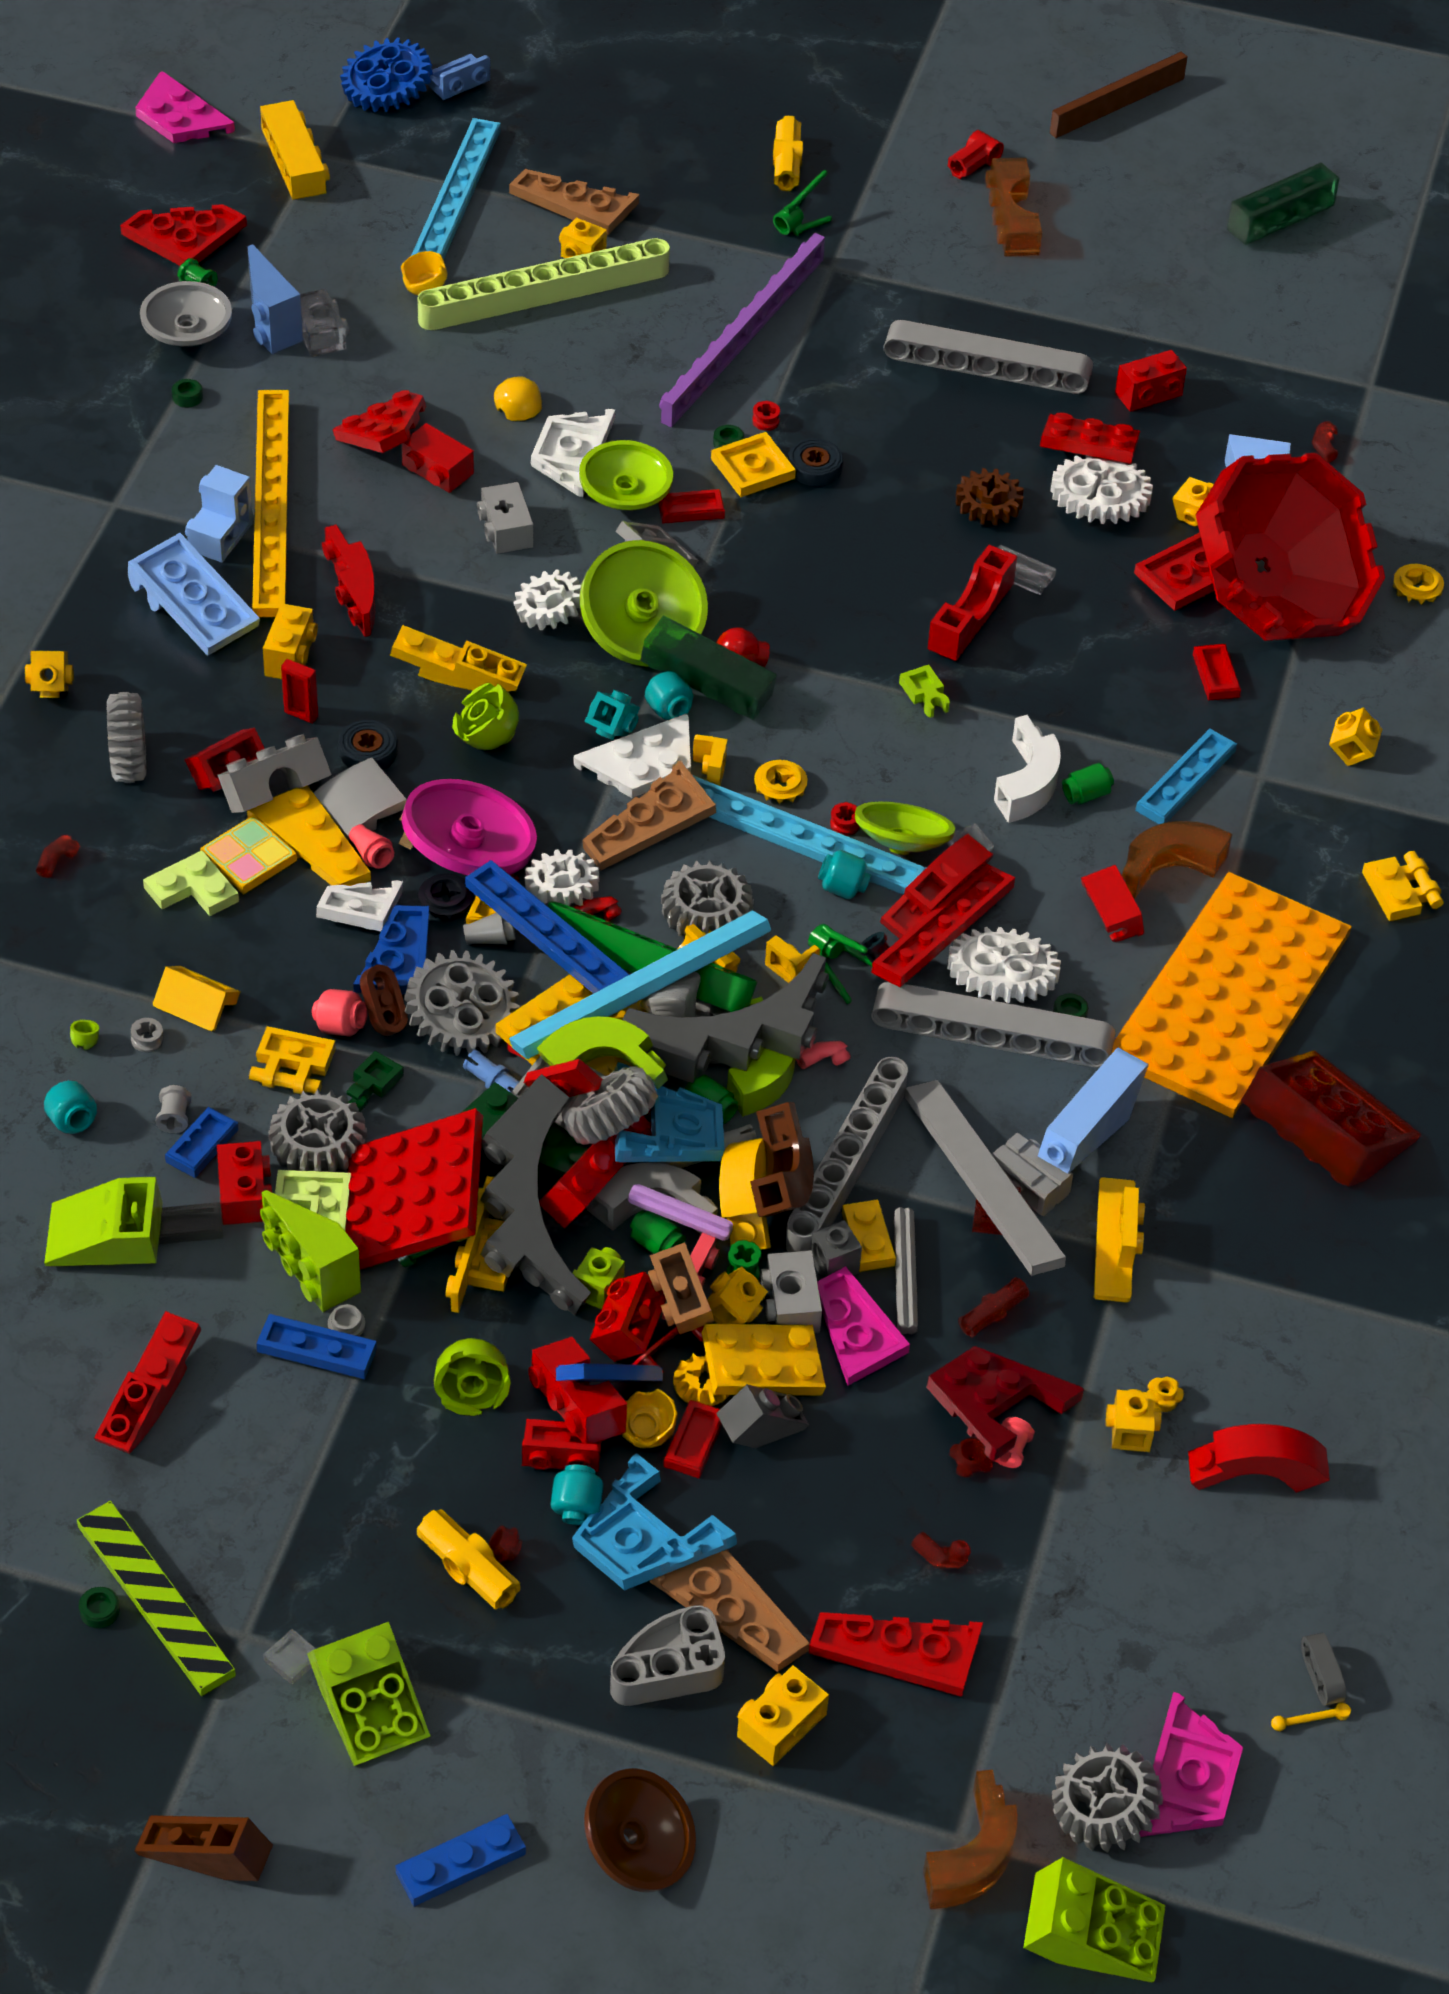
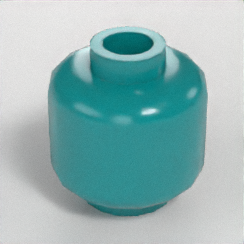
M666 671L655 675L649 681L645 690V699L659 717L664 720H670L687 714L691 709L694 696L692 689L677 673Z
M837 850L833 855H826L820 868L818 879L822 880L823 890L849 900L858 891L861 893L865 892L871 874L866 873L867 865L863 858L843 850Z
M67 1080L53 1086L46 1094L44 1111L58 1130L66 1134H75L87 1129L93 1123L97 1115V1104L83 1085L77 1081Z
M568 1465L564 1471L558 1472L554 1477L550 1505L555 1513L562 1516L564 1523L582 1525L590 1514L600 1512L604 1484L601 1478L595 1475V1469L584 1465Z

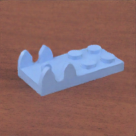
M181 533L128 561V578L133 590L138 591L145 588L151 610L157 611L163 607L207 656L259 626L260 618Z

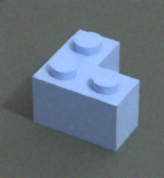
M215 465L211 472L200 481L199 493H201L202 508L195 518H191L188 521L185 535L190 544L202 556L222 563L253 524L250 477Z

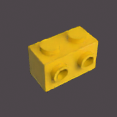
M281 603L263 646L265 676L282 679L281 665L286 659L302 665L306 664L312 642H315L318 632V624L313 622V609Z
M792 1665L783 1675L780 1673L776 1674L766 1685L765 1692L756 1701L750 1699L743 1705L737 1716V1737L769 1764L774 1766L827 1715L829 1694Z

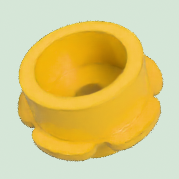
M1156 1377L1148 1383L1149 1390L1147 1392L1155 1393V1408L1161 1409V1412L1172 1411L1184 1397L1183 1389L1179 1388V1383L1174 1378Z

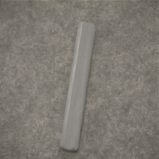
M899 1207L895 1210L894 1216L897 1329L901 1334L908 1333L912 1335L917 1332L918 1326L914 1211L909 1207L905 1209Z

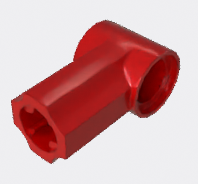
M976 130L969 137L966 146L948 158L947 166L956 178L967 177L984 164L989 166L995 165L1003 154L1004 144L985 132Z

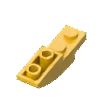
M402 625L390 653L392 657L420 667L418 674L420 677L468 690H474L485 683H491L494 687L497 684L501 685L506 691H516L527 666L523 662L467 640L463 648H460Z

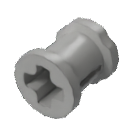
M169 1085L161 1089L159 1093V1101L162 1103L161 1112L157 1114L155 1120L156 1126L160 1130L167 1133H180L188 1127V1117L185 1114L186 1107L191 1103L192 1095L186 1088L178 1085Z

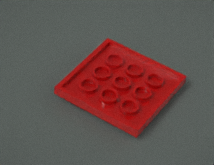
M476 1108L366 1142L356 1147V1152L349 1158L348 1173H351V1180L349 1182V1204L346 1212V1233L359 1249L360 1270L476 1234L483 1115Z

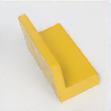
M166 966L153 1001V1006L204 1029L214 1031L217 1028L224 1005H236L241 991L185 967Z

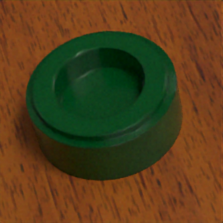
M193 379L177 381L172 386L173 402L185 408L197 406L203 400L202 385Z
M722 425L714 431L713 445L715 448L742 440L744 439V432L734 425Z
M1067 993L1060 995L1054 1002L1053 1012L1087 1018L1088 1003L1077 994Z
M94 1587L87 1590L79 1600L80 1617L86 1625L92 1628L110 1626L117 1620L120 1613L119 1600L116 1593L106 1587Z

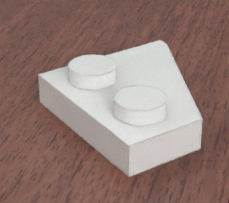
M392 881L391 888L372 889L371 882L358 883L352 886H327L317 905L316 917L381 932L403 892V881Z

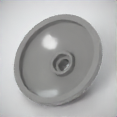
M180 281L166 284L152 291L141 305L140 318L145 331L158 341L172 346L191 347L205 344L220 336L230 325L232 307L228 297L218 288L202 282Z

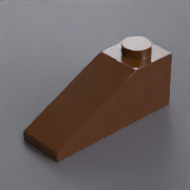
M150 1815L135 1848V1852L145 1858L223 1880L259 1881L273 1844L249 1817Z

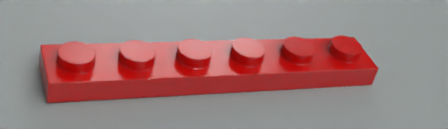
M989 864L984 865L873 961L871 973L901 988L951 944L954 939L959 937L1014 888L1015 877Z

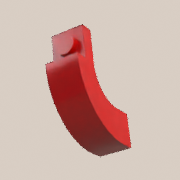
M1248 1424L1224 1428L1213 1432L1214 1442L1188 1451L1191 1484L1198 1490L1237 1476L1262 1474L1278 1478L1296 1493L1330 1481L1326 1447L1309 1434L1290 1427L1272 1424Z

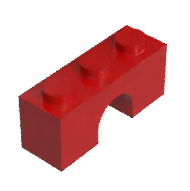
M573 1337L532 1350V1366L528 1370L532 1385L542 1391L551 1409L558 1411L565 1420L568 1430L572 1434H576L582 1443L594 1444L626 1433L627 1402L609 1381L597 1385H589V1382L556 1381V1367H559L558 1365L590 1364V1357Z

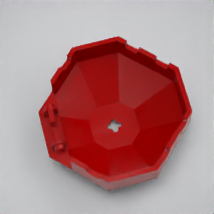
M1305 453L1301 457H1291V454H1273L1262 459H1254V455L1242 456L1221 471L1196 513L1217 601L1265 641L1339 636L1359 624L1386 578L1383 565L1376 566L1372 552L1378 546L1372 523L1365 524L1362 508L1367 505L1364 493L1317 453ZM1263 560L1265 562L1264 568L1267 571L1264 570L1260 573L1257 570L1258 564L1255 561Z

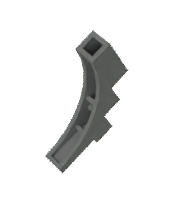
M813 953L802 971L783 989L759 1003L738 1011L715 1016L683 1018L654 1015L628 1008L622 1020L637 1026L649 1035L653 1046L646 1053L652 1050L666 1064L663 1068L665 1074L694 1083L699 1071H706L710 1059L743 1071H747L753 1059L758 1060L760 1058L763 1048L799 1060L805 1047H812L817 1035V1028L813 1027L814 1009L817 1001L815 996L817 992L821 994L824 992L829 979V974L825 973L826 957Z
M541 1074L486 1132L482 1141L481 1149L484 1150L486 1157L494 1164H501L504 1168L486 1186L480 1201L484 1203L485 1209L493 1217L502 1218L505 1222L486 1241L480 1255L484 1257L486 1264L497 1273L502 1272L508 1278L517 1268L520 1269L523 1277L531 1285L540 1286L550 1295L551 1300L557 1307L564 1311L568 1310L575 1316L584 1306L591 1292L570 1272L554 1248L543 1222L538 1199V1164L543 1141L548 1130L562 1113L569 1097Z

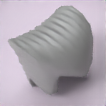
M693 972L643 998L640 1003L641 1008L645 1009L647 1013L683 1018L695 1017L697 992L701 982L699 973Z

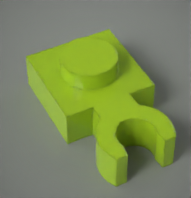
M929 664L900 674L899 684L913 704L924 703V713L929 718L934 717V706L941 707L945 713L949 712L950 701L943 694L944 685Z

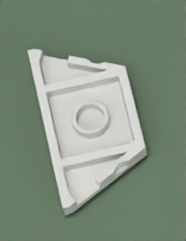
M605 409V415L588 417L587 412L548 416L531 455V466L577 496L583 497L585 491L579 480L581 461L591 449L606 442L615 420V410Z
M687 714L576 754L574 755L573 765L579 770L586 767L597 773V780L607 785L615 786L621 793L631 798L644 794L651 789L650 785L659 777L665 778L670 774L672 767L680 760L691 773L689 717Z

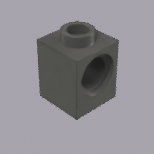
M845 1220L812 1232L810 1250H812L814 1266L822 1279L845 1266L853 1275L859 1273L862 1246Z

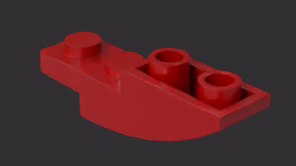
M337 524L326 527L325 542H322V549L328 561L332 560L339 583V586L335 587L338 602L340 605L347 607L353 626L358 625L364 637L370 636L375 620V589L373 569L367 551L361 541L348 544Z
M966 834L938 856L905 888L904 894L881 917L880 923L900 939L993 858V854L972 836Z
M167 1311L164 1312L134 1373L128 1371L94 1437L95 1441L128 1454L139 1445L160 1417L187 1370L185 1361L202 1330L198 1323Z

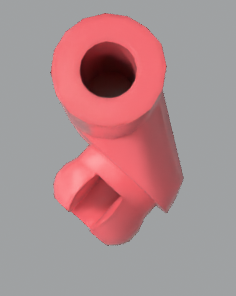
M842 1041L817 1042L811 1048L804 1049L800 1059H796L802 1069H806L830 1056L832 1063L838 1066L850 1059V1053L846 1050L848 1046Z

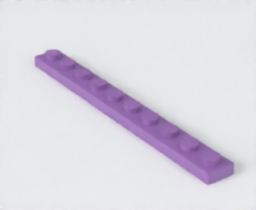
M814 233L807 242H803L798 252L792 258L786 260L783 268L777 275L774 274L770 278L766 287L756 293L753 301L747 307L741 309L734 322L725 327L723 334L716 341L710 343L702 357L694 361L691 369L685 375L679 377L676 385L669 392L664 393L659 404L660 409H662V424L673 427L817 268L824 258V236Z

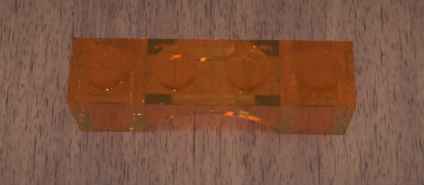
M993 158L991 170L986 171L985 181L986 188H991L989 192L990 207H995L993 209L994 226L998 225L997 243L1002 244L1004 256L1039 255L1042 238L1038 213L1027 211L1016 204L1028 198L1030 173L1027 159Z

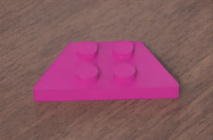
M163 71L157 75L135 107L136 117L172 143L184 142L193 138L209 137V131L225 129L226 134L235 131L234 121Z
M1173 1692L1153 1764L1155 1774L1159 1776L1162 1785L1163 1804L1158 1806L1160 1819L1151 1820L1152 1832L1141 1830L1139 1832L1140 1837L1222 1826L1243 1747L1232 1737L1220 1732L1216 1724L1203 1714L1200 1717L1184 1703L1185 1698L1176 1692Z

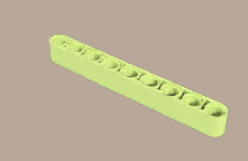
M648 239L422 291L417 297L418 323L426 330H437L660 279L669 272L670 246L663 239Z

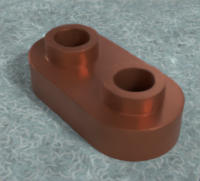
M375 965L364 971L360 978V988L373 1028L384 1036H391L403 1030L407 1024L408 1015L405 1013L406 1007L395 973L385 965ZM373 981L376 982L378 990L375 989ZM383 1014L387 1017L388 1023L385 1021Z

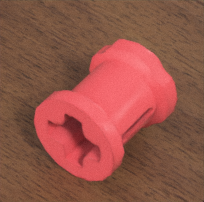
M1007 1417L1001 1425L1015 1433L1017 1439L1014 1448L996 1459L995 1462L1007 1468H1017L1023 1462L1024 1456L1022 1452L1026 1443L1032 1441L1035 1431L1027 1421L1018 1417Z

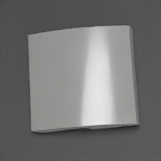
M373 758L344 770L314 792L347 840H350L349 833L354 826L362 824L367 829L374 831L376 830L378 819L402 811L407 801Z

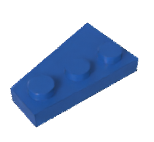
M394 906L379 934V941L375 949L369 953L365 961V968L361 975L364 971L375 965H385L395 973L401 994H406L409 979L414 976L415 968H423L425 959H427L429 906ZM358 975L353 983V989L356 993H362L360 988L361 975ZM373 981L375 989L378 990L376 982Z

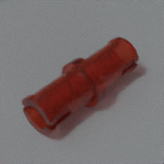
M1015 1277L994 1294L988 1293L982 1297V1303L958 1318L963 1332L973 1338L993 1321L999 1322L1004 1319L1008 1310L1029 1297L1030 1293L1026 1284L1020 1278Z

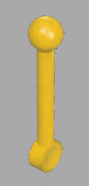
M1341 1702L1336 1705L1335 1709L1288 1718L1277 1715L1272 1719L1271 1726L1276 1731H1283L1286 1726L1332 1717L1346 1720L1351 1713V1708L1348 1704Z

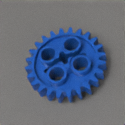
M397 37L393 43H390L389 39L386 38L384 44H379L377 40L374 41V47L372 48L364 45L365 51L363 53L355 51L356 59L348 58L349 66H343L344 74L340 75L344 94L347 96L348 101H353L355 107L362 105V109L365 111L372 106L373 112H377L380 107H383L384 111L387 112L392 105L399 109V103L401 102L409 105L410 97L418 99V91H426L425 84L431 83L430 76L433 75V71L425 48L420 49L419 43L412 45L410 39H407L402 44L400 38Z

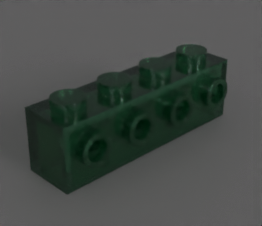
M1318 163L1236 199L1231 203L1227 230L1243 244L1247 245L1323 210H1327L1335 205L1340 178L1323 163Z
M664 615L644 639L640 661L661 672L671 671L677 673L691 688L752 720L756 718L773 694L777 674Z

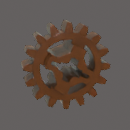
M982 468L981 474H977L972 470L970 471V478L962 476L961 484H957L956 506H961V514L970 513V521L976 518L981 519L982 525L990 520L993 525H997L999 519L1008 523L1010 516L1017 517L1019 510L1022 509L1024 489L1023 487H1018V479L1009 480L1010 473L1008 472L1000 475L998 469H994L993 473H988L986 468Z

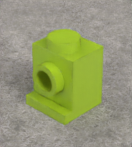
M591 1247L578 1269H574L572 1273L591 1292L585 1303L599 1309L603 1308L608 1296L607 1290L613 1281L624 1278L625 1261L621 1260V1256L614 1249L604 1247L600 1251Z

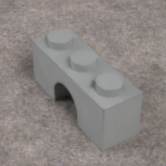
M304 734L286 740V747L276 750L275 746L256 752L257 759L247 762L243 758L227 764L228 771L217 776L231 812H245L274 800L269 789V779L276 769L285 775L290 788L305 787L331 776L332 774L318 737L305 739Z

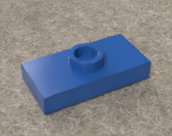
M208 1107L165 1154L166 1163L196 1178L217 1155V1145L226 1144L238 1131V1122Z

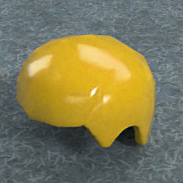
M433 251L419 252L412 255L401 265L404 285L414 295H419L427 289L441 287L447 279V269L444 260L439 253Z
M523 376L507 378L495 389L494 402L498 411L502 409L508 420L524 421L535 417L542 409V398L538 385Z
M656 1389L653 1392L637 1391L626 1401V1433H623L622 1437L638 1448H655L661 1446L673 1435L678 1413L674 1400L660 1389Z

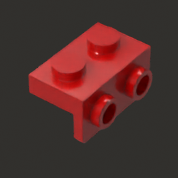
M526 1419L525 1435L522 1441V1466L545 1470L548 1468L565 1469L568 1465H584L599 1472L602 1441L594 1444L582 1443L578 1436L572 1434L568 1430L566 1423L562 1421Z

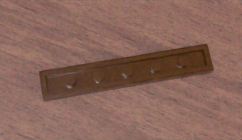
M1181 51L1052 110L1050 134L1058 138L1184 80L1188 56Z

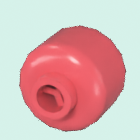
M328 989L314 1002L312 1017L322 1033L350 1037L365 1025L367 1008L365 1002L362 1001L356 992Z

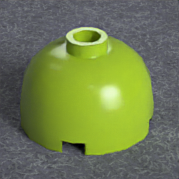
M485 683L475 688L464 698L461 703L465 708L461 715L456 712L453 717L452 728L461 740L476 749L492 750L508 743L514 737L519 722V710L513 697L501 685L497 684L494 687L491 683Z
M476 1338L458 1340L448 1346L437 1359L434 1388L446 1409L460 1415L476 1416L482 1414L480 1409L489 1408L492 1405L493 1409L497 1408L508 1396L511 1384L505 1356L493 1344Z

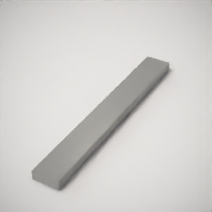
M935 1080L905 1088V1099L1030 1275L1033 1276L1065 1267L1066 1256L940 1082Z

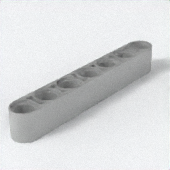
M897 320L891 324L883 347L888 357L898 361L1072 394L1083 393L1087 389L1093 369L1091 358L1082 353L906 320Z
M884 982L879 985L871 1014L875 1024L887 1029L1094 1068H1100L1112 1054L1116 1034L1112 1025L1100 1020L904 984L900 988L890 982Z
M885 1057L877 1063L814 1173L810 1199L804 1206L794 1209L788 1219L786 1233V1250L788 1252L809 1251L811 1249L812 1232L828 1227L835 1221L842 1205H844L905 1096L908 1067L900 1058Z

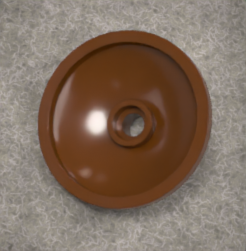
M629 1768L612 1773L593 1789L585 1809V1833L595 1860L609 1877L620 1885L634 1891L656 1892L673 1885L684 1876L692 1863L695 1853V1826L691 1812L683 1797L667 1780L647 1770ZM624 1834L628 1837L629 1843L625 1839Z

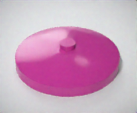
M439 779L426 782L410 793L402 813L403 829L413 846L434 863L464 875L471 874L490 860L509 875L514 874L528 864L536 846V829L525 810L505 794L472 781Z

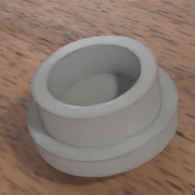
M340 1305L330 1314L328 1329L360 1336L365 1330V1317L353 1305Z

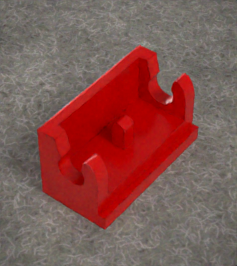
M1116 864L1081 877V883L1100 915L1106 931L1109 933L1123 928L1121 931L1110 935L1113 942L1144 934L1142 913Z

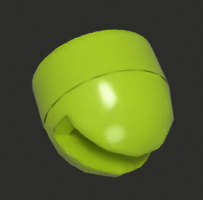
M77 1020L73 1022L70 1026V1038L76 1048L83 1046L85 1050L94 1047L99 1038V1025L91 1020Z

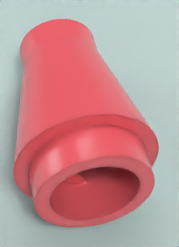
M362 824L356 825L351 829L349 839L354 843L367 866L381 869L390 864L395 852L393 844L388 838L367 829Z

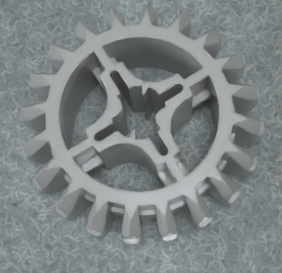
M119 692V694H110L107 699V731L112 777L116 782L135 783V781L144 780L147 771L142 699L138 693Z
M696 860L692 868L683 864L680 872L673 871L670 879L666 880L663 894H661L662 914L664 919H667L669 929L676 928L678 936L685 935L686 926L692 924L708 934L709 930L714 931L752 911L754 907L753 891L751 885L747 884L745 875H738L736 867L727 870L724 862L719 866H715L711 860H709L707 865H701Z
M631 1066L629 1068H622L619 1071H613L611 1074L601 1077L603 1080L599 1090L571 1098L570 1102L565 1105L561 1116L567 1132L574 1138L576 1143L585 1145L606 1140L610 1136L617 1135L620 1131L628 1129L631 1124L638 1122L641 1116L648 1113L649 1109L654 1106L658 1095L653 1081L643 1068Z
M317 1088L314 1095L308 1096L302 1091L300 1099L290 1096L287 1102L288 1105L279 1104L277 1114L272 1115L268 1134L269 1141H271V1151L273 1156H277L280 1166L287 1165L288 1170L336 1172L339 1169L347 1172L349 1158L356 1152V1147L365 1144L367 1138L365 1118L363 1113L359 1112L356 1102L349 1103L346 1095L336 1098L333 1090L327 1095H321ZM297 1129V1134L291 1137L292 1133ZM345 1131V1134L339 1139V1134Z
M1106 1743L1104 1750L1101 1752H1097L1094 1747L1090 1746V1755L1083 1757L1076 1753V1764L1064 1763L1063 1772L1065 1775L1055 1777L1057 1789L1052 1791L1053 1812L1056 1819L1060 1821L1059 1824L1062 1831L1066 1835L1070 1834L1072 1840L1077 1845L1085 1842L1086 1847L1091 1851L1101 1844L1102 1849L1108 1853L1111 1845L1116 1843L1121 1849L1125 1850V1841L1130 1838L1140 1843L1141 1837L1139 1832L1141 1830L1152 1832L1151 1820L1160 1819L1158 1806L1163 1804L1162 1785L1159 1776L1155 1774L1153 1765L1148 1760L1144 1761L1143 1756L1137 1750L1130 1754L1128 1748L1123 1744L1115 1752L1112 1746ZM1125 1779L1132 1781L1138 1786L1136 1794L1130 1793L1128 1788L1124 1787ZM1079 1801L1086 1803L1087 1807L1090 1808L1091 1813L1089 1817L1077 1810Z

